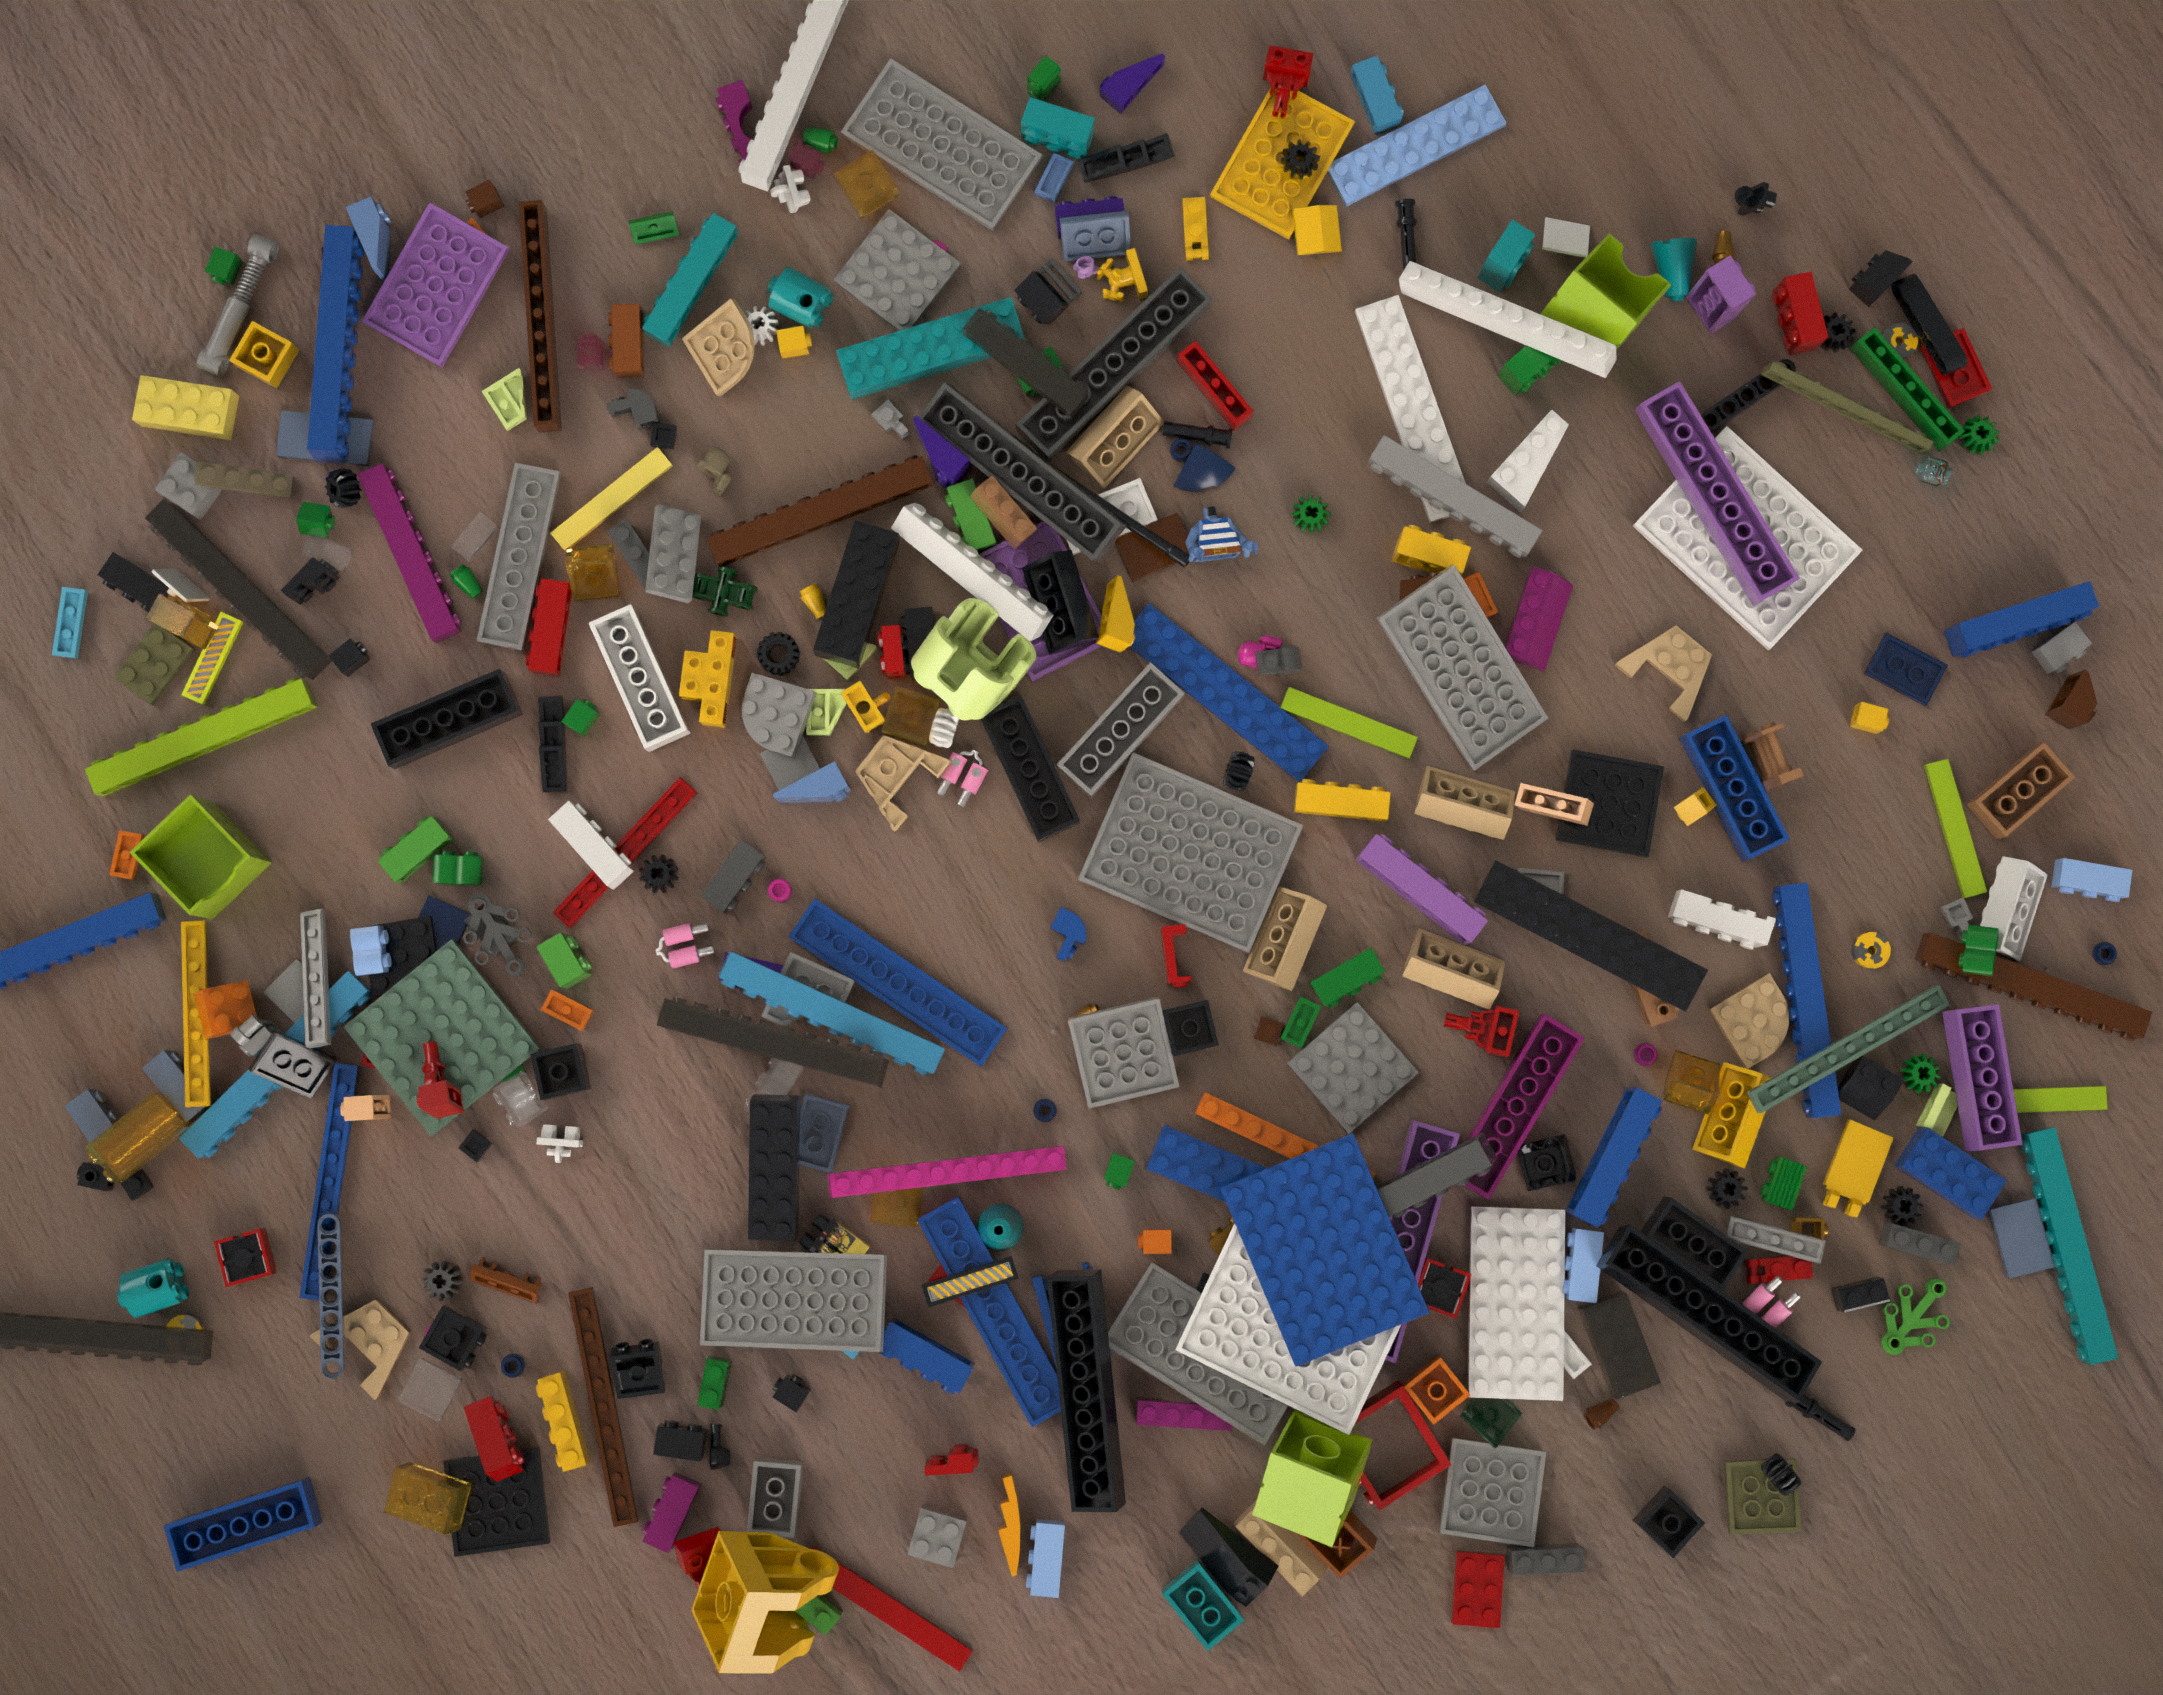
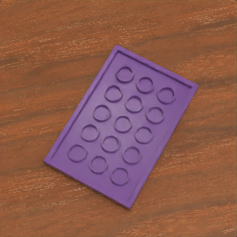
M429 202L362 322L443 368L510 248Z
M1044 521L1035 525L1037 530L1015 550L1007 541H1004L979 555L985 560L991 561L1002 574L1011 577L1013 583L1029 592L1022 568L1052 552L1067 551L1058 532ZM1081 578L1098 632L1101 614ZM998 616L1009 640L1020 634ZM1042 634L1040 637L1030 641L1036 651V660L1028 669L1027 674L1031 682H1034L1102 647V645L1097 644V639L1085 645L1049 655Z

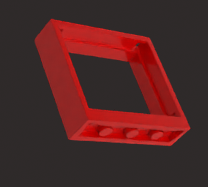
M1399 1380L1367 1399L1355 1424L1398 1397L1436 1460L1379 1496L1363 1471L1359 1486L1363 1484L1367 1491L1363 1495L1370 1506L1375 1504L1379 1511L1451 1465Z

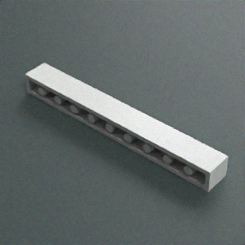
M814 0L813 3L808 4L805 22L800 23L797 31L798 38L790 46L788 62H783L780 72L782 76L779 81L776 80L774 83L773 97L771 101L768 100L765 104L763 120H759L757 123L756 137L754 140H750L747 148L746 160L742 159L740 163L739 173H741L742 183L768 192L849 0Z
M1409 261L1399 278L1401 293L1601 377H1607L1617 360L1616 345L1412 261Z

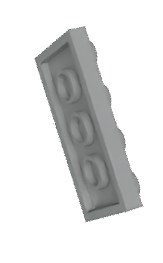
M661 504L655 506L645 587L646 593L685 603L692 601L701 515Z

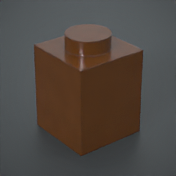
M490 179L465 191L469 198L465 201L471 213L476 212L480 218L504 207Z

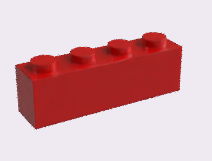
M1196 340L1178 354L1177 363L1226 423L1233 428V431H1236L1252 418V408Z
M541 579L540 585L536 587L535 596L538 598V603L532 612V620L535 621L534 630H530L529 633L531 651L527 653L525 661L528 670L532 673L560 676L573 588L569 582Z

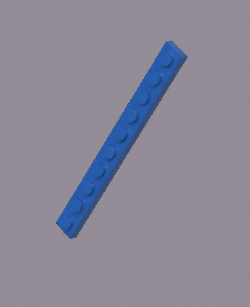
M334 1064L300 1298L319 1300L318 1221L326 1213L332 1212L338 1215L352 1125V1121H344L340 1106L344 1102L343 1097L356 1096L360 1066ZM328 1217L324 1219L323 1226L327 1230H333L336 1227V1222L333 1218ZM325 1242L324 1250L326 1253H333L334 1242ZM331 1265L326 1266L324 1269V1273L328 1277Z

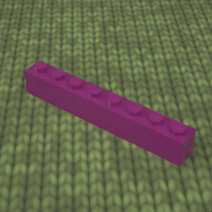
M381 463L358 473L357 476L431 640L439 643L461 633L459 625L462 622L457 612L452 611L450 604L453 603L447 591H443L440 585L443 583L442 577L438 570L434 571L431 565L434 562L429 550L425 551L422 545L425 542L421 531L419 529L416 530L413 522L416 521L410 508L406 509L404 505L406 497L402 489H397L394 481L397 480L393 469Z

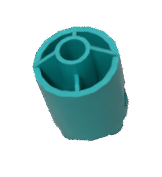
M790 266L786 267L780 276L774 275L767 287V292L771 293L768 304L769 308L809 329L814 326L820 327L824 319L822 313L825 307L831 305L834 295L830 293L831 289L827 285ZM812 299L811 306L807 307V302Z
M166 1258L122 1273L119 1279L120 1289L117 1290V1299L121 1307H126L131 1316L138 1318L184 1302L185 1299L190 1297V1292L187 1285H184L182 1276L185 1275L182 1263H175L173 1259Z

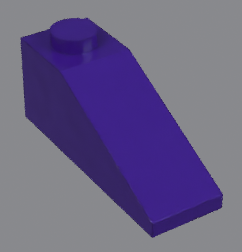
M1161 53L1116 71L1111 77L1107 76L1100 84V97L1121 114L1165 65V55Z

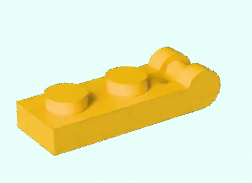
M1205 197L1182 198L1186 261H1193V258L1209 260ZM1201 244V249H1192V245Z

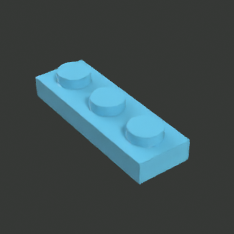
M62 587L52 650L53 656L78 659L88 591L85 589Z

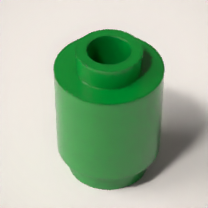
M816 126L805 129L803 145L808 146L809 149L828 154L832 150H836L838 137L835 136V131Z

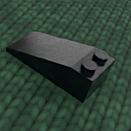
M1203 1507L1179 1531L1180 1535L1223 1589L1245 1607L1269 1586L1279 1566Z

